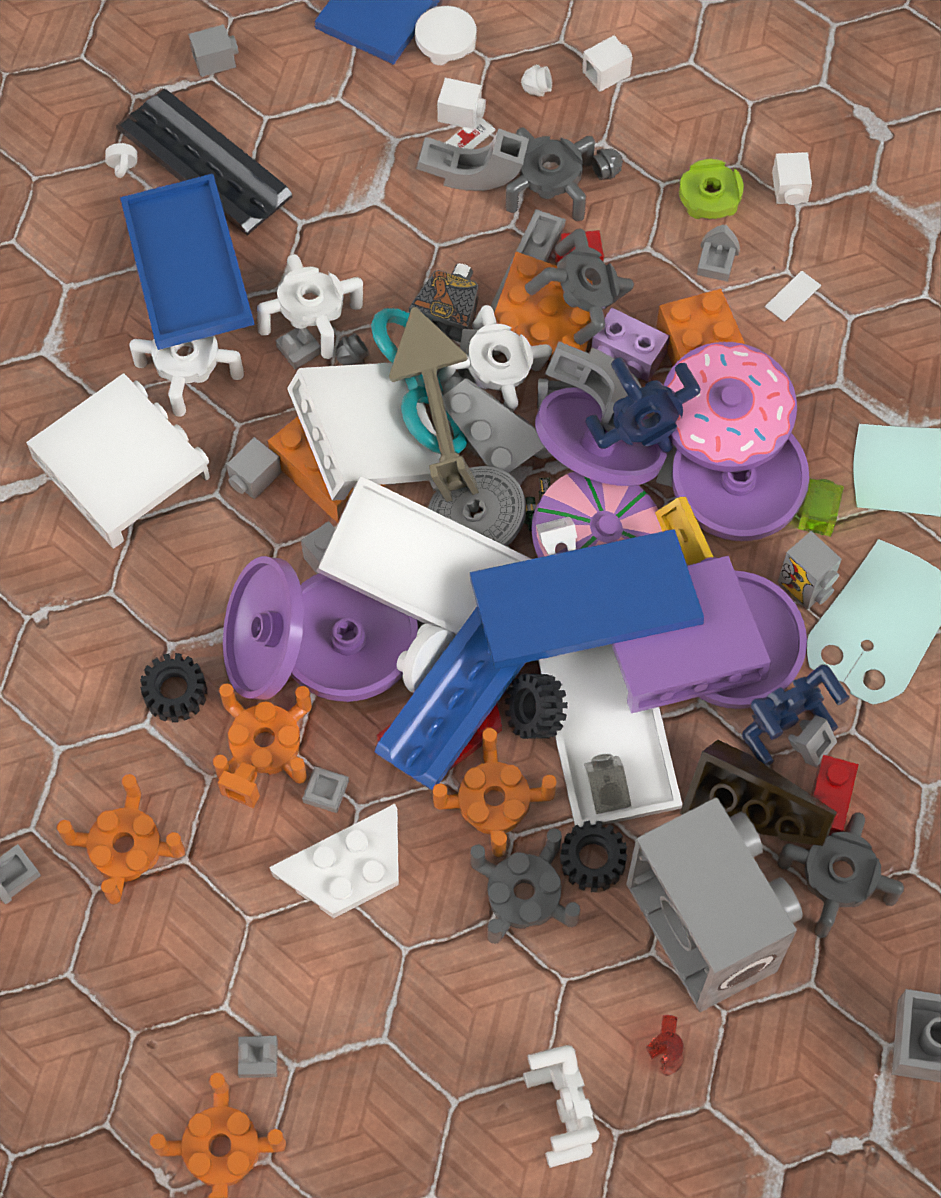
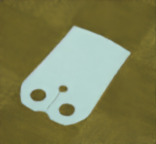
M859 424L853 461L857 508L941 517V428Z
M878 539L853 577L808 635L807 657L809 667L815 670L819 665L826 664L821 657L822 649L828 645H835L842 650L843 660L837 665H826L831 668L839 681L844 682L848 686L850 694L873 705L886 702L900 695L908 686L921 659L941 626V571L922 558ZM870 640L874 647L871 651L866 652L861 648V642ZM866 671H880L885 677L884 686L878 690L867 688L863 683V675Z

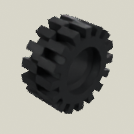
M169 653L164 654L165 660L162 662L155 658L152 660L154 666L151 668L147 665L144 669L146 676L141 675L140 680L142 685L140 689L147 708L150 709V712L155 717L158 714L160 720L167 721V718L171 717L172 723L178 722L179 716H183L184 720L190 719L189 713L193 711L196 715L200 711L198 705L204 706L206 701L204 694H207V687L198 663L194 664L193 659L189 656L184 660L182 654L175 653V659H171ZM172 677H180L187 682L186 692L175 699L164 697L160 692L163 682Z
M548 674L519 675V678H515L512 681L514 687H508L507 693L511 695L510 698H505V704L509 705V710H505L506 717H511L507 722L509 727H515L513 733L520 735V738L523 739L556 736V731H561L563 728L560 721H566L567 714L563 713V708H568V702H563L562 700L567 695L565 690H559L562 683L555 681L556 677Z
M596 820V825H591L590 821H585L583 827H579L577 824L572 828L571 834L569 832L566 834L564 843H562L560 856L562 872L564 876H569L568 881L572 885L576 882L579 884V889L585 891L586 887L591 888V892H597L600 887L605 891L610 888L611 883L615 885L619 881L620 875H623L627 860L626 842H622L623 836L620 832L614 833L612 825L608 824L607 828L603 827V821ZM590 844H597L603 847L608 855L607 862L597 869L586 867L579 857L582 848Z

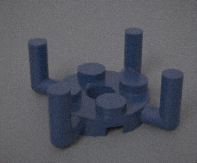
M614 359L611 366L628 396L619 399L613 406L615 428L606 432L597 415H590L586 418L585 423L597 446L601 449H606L623 440L629 445H633L632 442H642L643 446L657 443L661 451L670 452L673 444L669 436L677 428L675 422L679 414L681 417L683 415L682 404L698 396L701 391L686 363H679L675 367V372L684 388L674 392L671 388L663 386L657 380L650 381L644 387L639 388L624 359ZM655 412L650 418L643 420L647 414Z
M819 665L808 676L793 680L792 683L795 687L790 690L784 691L780 687L765 698L752 700L750 707L755 714L752 715L754 722L743 730L742 738L757 760L767 766L774 762L759 735L767 733L771 740L778 738L783 734V731L799 722L798 715L805 710H810L814 717L817 715L827 719L832 731L838 728L822 703L824 697L818 686L823 683L837 705L845 703L850 697L828 665Z

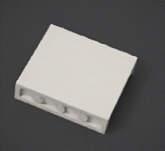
M393 363L299 368L287 388L332 501L344 500L350 490L355 487L360 476L378 485L429 480L433 490L436 491L438 489L431 478L429 465L439 463L441 454L432 452L420 444L409 432L401 412L403 397L409 392L405 379L396 382L390 381L389 374ZM417 403V414L422 424L437 436L426 413L424 403Z
M124 373L27 441L32 458L113 549L124 542L121 531L199 474L205 480L210 478L207 467L209 459L202 449L198 446L193 448L187 442L189 439L184 430L178 424L173 426L167 420L168 415L162 406L157 402L152 404L147 398L148 394L144 387L137 380L132 382Z

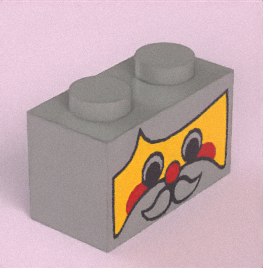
M810 531L786 552L778 583L808 610L816 602L819 604L824 603L834 592L832 585L839 577L837 571L842 559Z

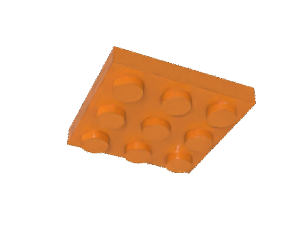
M516 251L494 312L497 324L512 327L511 331L519 336L522 334L528 340L530 346L544 344L551 346L552 354L548 359L549 361L558 342L585 352L589 340L579 345L574 340V334L591 322L590 313L578 306L573 308L565 302L563 297L564 291L560 282L551 281L536 294H528L525 290V285L544 269L548 267L557 268V266Z

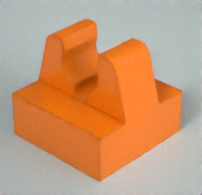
M242 761L234 774L224 770L218 781L221 795L254 809L260 797L257 784L254 783L257 778V773L254 772L256 767Z

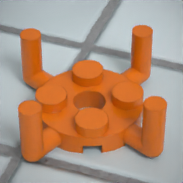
M228 683L221 685L219 692L223 706L235 720L228 731V742L233 757L229 761H227L224 755H217L213 759L218 779H220L224 770L234 774L240 763L244 761L255 766L254 772L268 773L270 775L284 770L296 783H304L307 779L304 760L297 757L300 745V732L297 721L312 708L309 689L306 686H299L295 691L297 704L286 711L267 701L245 709L236 700L233 686ZM263 732H268L275 739L270 746L260 747L255 743L256 737Z
M487 728L483 732L484 763L466 772L460 784L458 794L447 795V787L441 783L436 784L433 787V804L439 810L459 808L463 818L476 827V830L491 835L492 853L496 857H502L507 849V836L505 833L516 828L526 817L531 802L553 800L557 781L553 775H546L542 779V787L529 788L527 780L518 767L498 762L497 732L492 728ZM496 790L501 792L505 797L503 803L498 806L487 804L484 796L489 791Z
M127 774L122 778V785L127 794L124 808L102 812L92 825L89 833L75 832L71 822L68 820H61L57 824V830L64 843L69 846L87 848L88 856L94 867L104 877L108 878L102 882L101 889L110 904L120 902L124 882L139 878L141 874L149 868L151 869L157 863L159 856L181 858L185 854V847L178 833H169L166 837V842H162L153 819L138 810L141 790L135 776L132 774ZM119 838H132L134 845L131 850L125 853L117 852L114 846Z
M214 1073L209 1079L213 1089V1107L195 1114L190 1119L182 1140L167 1141L162 1134L157 1133L150 1138V1145L158 1156H182L190 1173L204 1184L212 1186V1193H210L208 1198H228V1186L234 1185L243 1179L256 1164L259 1153L282 1152L286 1148V1141L282 1132L278 1129L271 1130L267 1137H259L254 1124L248 1116L235 1108L229 1107V1086L223 1074ZM220 1136L229 1138L231 1140V1149L225 1156L216 1157L211 1154L210 1145L215 1138Z

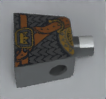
M459 263L455 265L452 274L440 270L434 271L411 303L409 313L413 307H417L450 339L461 342L462 330H472V323L478 305V284L470 280L473 270L469 266Z

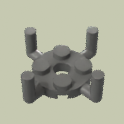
M519 128L516 131V135L528 138L529 141L524 162L519 171L520 177L506 186V210L510 213L518 210L519 192L528 187L544 199H551L556 195L567 193L573 199L572 218L575 221H582L585 218L586 195L577 184L582 178L583 165L591 166V157L594 156L595 149L594 138L586 136L576 143L561 137L560 140L550 139V136H542L535 139L526 128ZM552 162L557 163L559 167L550 170L543 167V164Z
M576 229L555 246L556 253L559 256H564L558 262L557 268L548 267L525 285V290L528 294L534 295L551 281L560 282L564 291L563 297L565 302L573 308L578 306L590 313L591 322L574 334L575 342L582 345L605 328L606 323L603 310L631 291L634 287V282L629 278L618 277L611 263L606 265L599 258L602 254L588 246L585 231L583 229Z
M859 812L851 816L845 832L832 833L827 837L826 843L823 846L813 845L808 850L793 844H786L783 846L777 860V864L781 869H789L793 860L805 864V877L809 891L825 902L821 916L814 928L815 934L820 938H824L829 934L839 907H858L873 894L875 889L884 891L883 902L888 906H893L904 891L902 882L881 875L879 858L877 859L872 846L861 837L866 819ZM838 861L848 863L853 870L852 876L848 878L837 876L833 870V864Z
M552 828L548 831L546 845L539 856L516 852L501 861L497 866L485 859V848L482 845L477 844L471 848V867L489 878L488 899L494 914L498 918L492 919L488 923L487 937L490 943L498 944L510 926L514 928L539 926L546 923L551 917L568 927H575L578 924L580 906L575 902L568 903L566 908L559 904L561 898V879L550 865L560 851L562 838L560 830ZM520 883H528L534 888L535 894L530 899L522 900L514 894V888Z

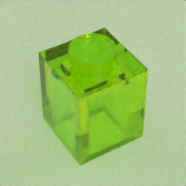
M810 478L798 529L831 537L836 524L844 486L837 485L827 479L815 480Z

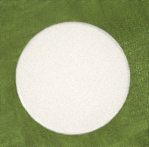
M453 6L432 8L422 14L416 23L415 39L417 46L426 56L430 57L433 64L444 65L448 61L457 60L474 51L476 24L473 18L460 8Z
M424 624L419 628L417 637L410 645L408 651L400 654L397 660V669L403 672L404 684L409 691L414 693L454 639L455 636L452 632L438 626Z

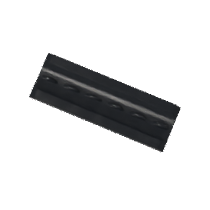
M165 88L157 91L141 107L130 113L116 125L117 130L181 182L214 174L225 218L247 236L292 198V193L283 182Z

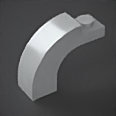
M498 129L493 141L489 145L479 149H464L425 136L416 169L445 178L443 186L468 191L495 189L509 183L517 176L524 162L529 139Z
M558 342L545 375L578 387L590 394L602 409L601 424L606 431L615 428L613 406L616 401L628 396L611 366L614 358L593 347L587 353ZM634 377V379H635V381L637 382L639 388H642L641 385L639 384V382L637 381V379Z

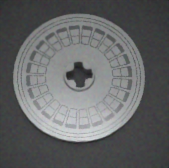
M489 466L469 468L477 482L479 491L477 494L472 495L469 488L464 487L451 491L453 501L446 502L439 489L436 490L428 509L506 547L516 538L524 524L526 499L523 490L514 477L499 468ZM481 508V510H482L483 512H482V513H476V514L474 515V518H472V516L470 515V513H471V512H477L478 509Z

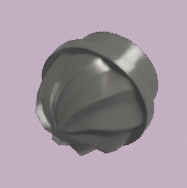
M601 148L597 150L596 155L591 157L592 168L600 180L605 178L612 179L621 171L623 164L622 156L612 148Z
M356 333L349 337L346 335L342 337L336 347V358L342 365L363 364L364 358L370 355L368 348Z

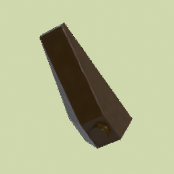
M716 740L702 751L680 812L683 815L717 797L729 818L739 812L744 813L758 834L775 836L784 841L823 846L826 843L837 814L835 810L750 754L720 740Z

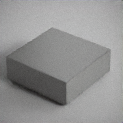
M314 766L302 798L303 803L337 813L349 782L348 776Z

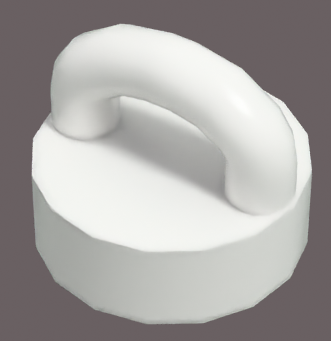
M117 143L110 145L106 149V164L115 169L116 177L122 178L127 169L137 164V150L129 144Z

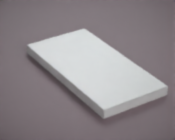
M360 476L316 572L425 624L446 629L456 636L477 607L470 582V572L526 561L531 558Z
M612 645L538 660L541 674L555 676V681L562 683L559 690H565L567 695L562 698L563 702H568V708H563V713L567 714L566 721H560L563 728L561 731H556L555 739L574 825L578 824L579 827H583L585 821H590L591 825H596V820L603 821L602 825L681 809L682 801L660 709L656 707L631 714L627 704L628 690Z

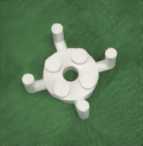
M290 255L287 258V275L284 277V282L278 287L277 299L262 302L257 306L258 333L268 335L271 332L270 314L281 311L296 328L303 329L308 326H317L321 333V356L326 359L332 358L334 356V330L330 321L338 319L341 315L343 294L350 292V307L352 309L359 310L362 308V279L354 277L340 281L330 272L329 275L319 272V268L304 267L297 255ZM307 293H313L318 297L308 300L302 296Z
M485 305L480 309L472 323L473 330L478 331L467 345L465 352L468 357L467 361L441 368L438 377L440 382L447 383L456 369L468 368L479 387L501 390L504 398L503 405L514 412L519 403L515 387L524 381L531 368L535 371L542 369L552 354V348L547 344L530 346L528 340L522 334L519 336L511 331L512 327L497 324L493 308ZM491 352H502L506 356L507 362H496Z
M215 336L160 350L157 349L154 339L153 341L133 339L130 342V350L136 367H145L147 365L145 353L151 354L159 376L171 381L169 399L173 414L178 417L186 413L182 395L184 384L206 381L217 362L229 363L233 379L240 380L244 376L240 353L234 350L219 349ZM184 346L194 349L188 356L176 354L178 349Z
M564 1045L527 1055L531 1071L523 1073L526 1087L530 1088L553 1082L556 1091L560 1090L561 1099L556 1100L561 1122H566L567 1133L550 1137L553 1151L546 1152L549 1168L588 1158L592 1154L591 1143L598 1140L599 1132L593 1121L589 1099H585L582 1086L585 1085L578 1069L575 1049L570 1045Z

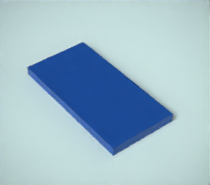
M330 0L315 19V29L394 65L415 36V27L418 19L426 11L435 8L440 0Z
M214 174L120 197L158 350L255 325Z
M675 529L470 572V582L494 669L704 624V614Z

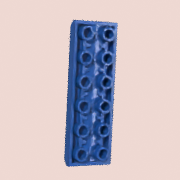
M478 607L469 616L387 729L374 751L375 754L431 791H433V787L442 781L525 664L494 669Z

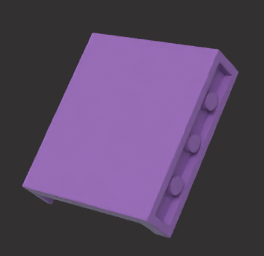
M729 556L721 558L710 557L702 560L700 563L687 566L704 614V624L611 644L628 690L627 704L631 714L768 678L771 661Z

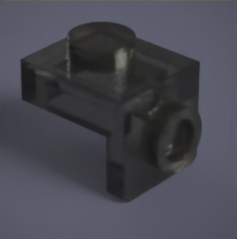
M600 754L591 758V762L584 763L596 814L632 807L624 766L619 756Z

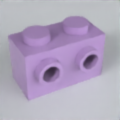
M611 307L604 318L605 328L592 337V347L614 359L623 358L632 374L649 382L667 354L670 336Z

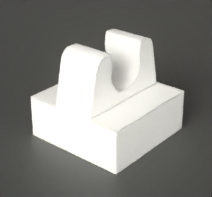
M571 517L536 525L539 539L543 547H545L548 556L556 554L555 546L559 543H565L568 551L576 550L575 538L578 537Z

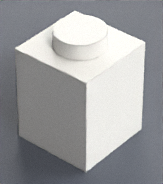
M614 35L584 51L582 72L601 92L630 76L631 61L633 59L632 53L628 46L622 45Z
M445 78L437 101L438 122L474 129L477 117H483L486 106V99H482V85Z
M808 152L776 154L772 171L776 204L796 205L808 203L812 187Z

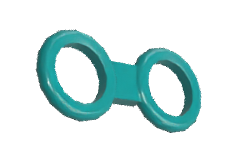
M384 308L374 315L371 329L373 339L379 350L393 363L398 348L391 341L386 325L387 323H395L405 328L410 313L398 308ZM420 374L406 378L405 381L409 392L404 395L401 403L403 420L409 432L420 444L432 452L441 454L437 436L422 424L417 414V403L429 404L423 375ZM439 380V385H440V389H441V392H442V391H443V388H442V385H441L440 380ZM446 411L447 419L453 429L455 453L458 454L466 448L468 439Z

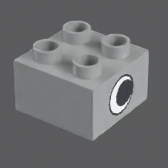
M717 797L636 838L626 884L699 1012L776 973L796 934L797 929L793 923L803 917L799 901L789 884L781 877L768 883L753 858L761 854L763 848L758 833L749 818L742 812L729 818Z

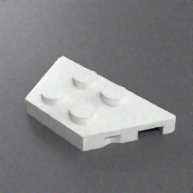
M393 804L269 867L273 877L287 883L306 900L313 901L332 918L399 885L398 812L396 805Z

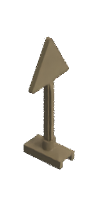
M413 307L402 335L389 379L391 382H396L420 374L423 375L441 452L439 463L429 465L431 478L445 501L449 502L453 501L451 491L468 487L472 495L479 493L477 482L463 456L459 457V454L455 453L437 370L465 362L468 357L417 307Z

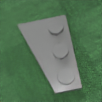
M467 378L442 396L446 411L489 467L499 468L510 473L545 447L539 439L534 426Z

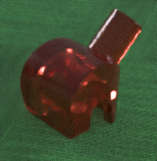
M664 1015L662 1017L660 1034L647 1045V1052L651 1059L661 1054L665 1055L660 1059L662 1065L660 1069L665 1076L677 1072L681 1068L684 1059L683 1041L676 1034L678 1018L672 1015Z

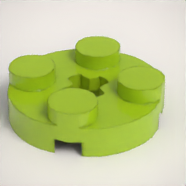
M704 159L692 164L690 170L685 175H682L679 196L691 217L695 219H718L736 213L738 205L742 200L744 183L740 173L735 168L732 171L730 168L725 167V162L721 160ZM707 185H712L714 189H719L716 193H709L705 190Z

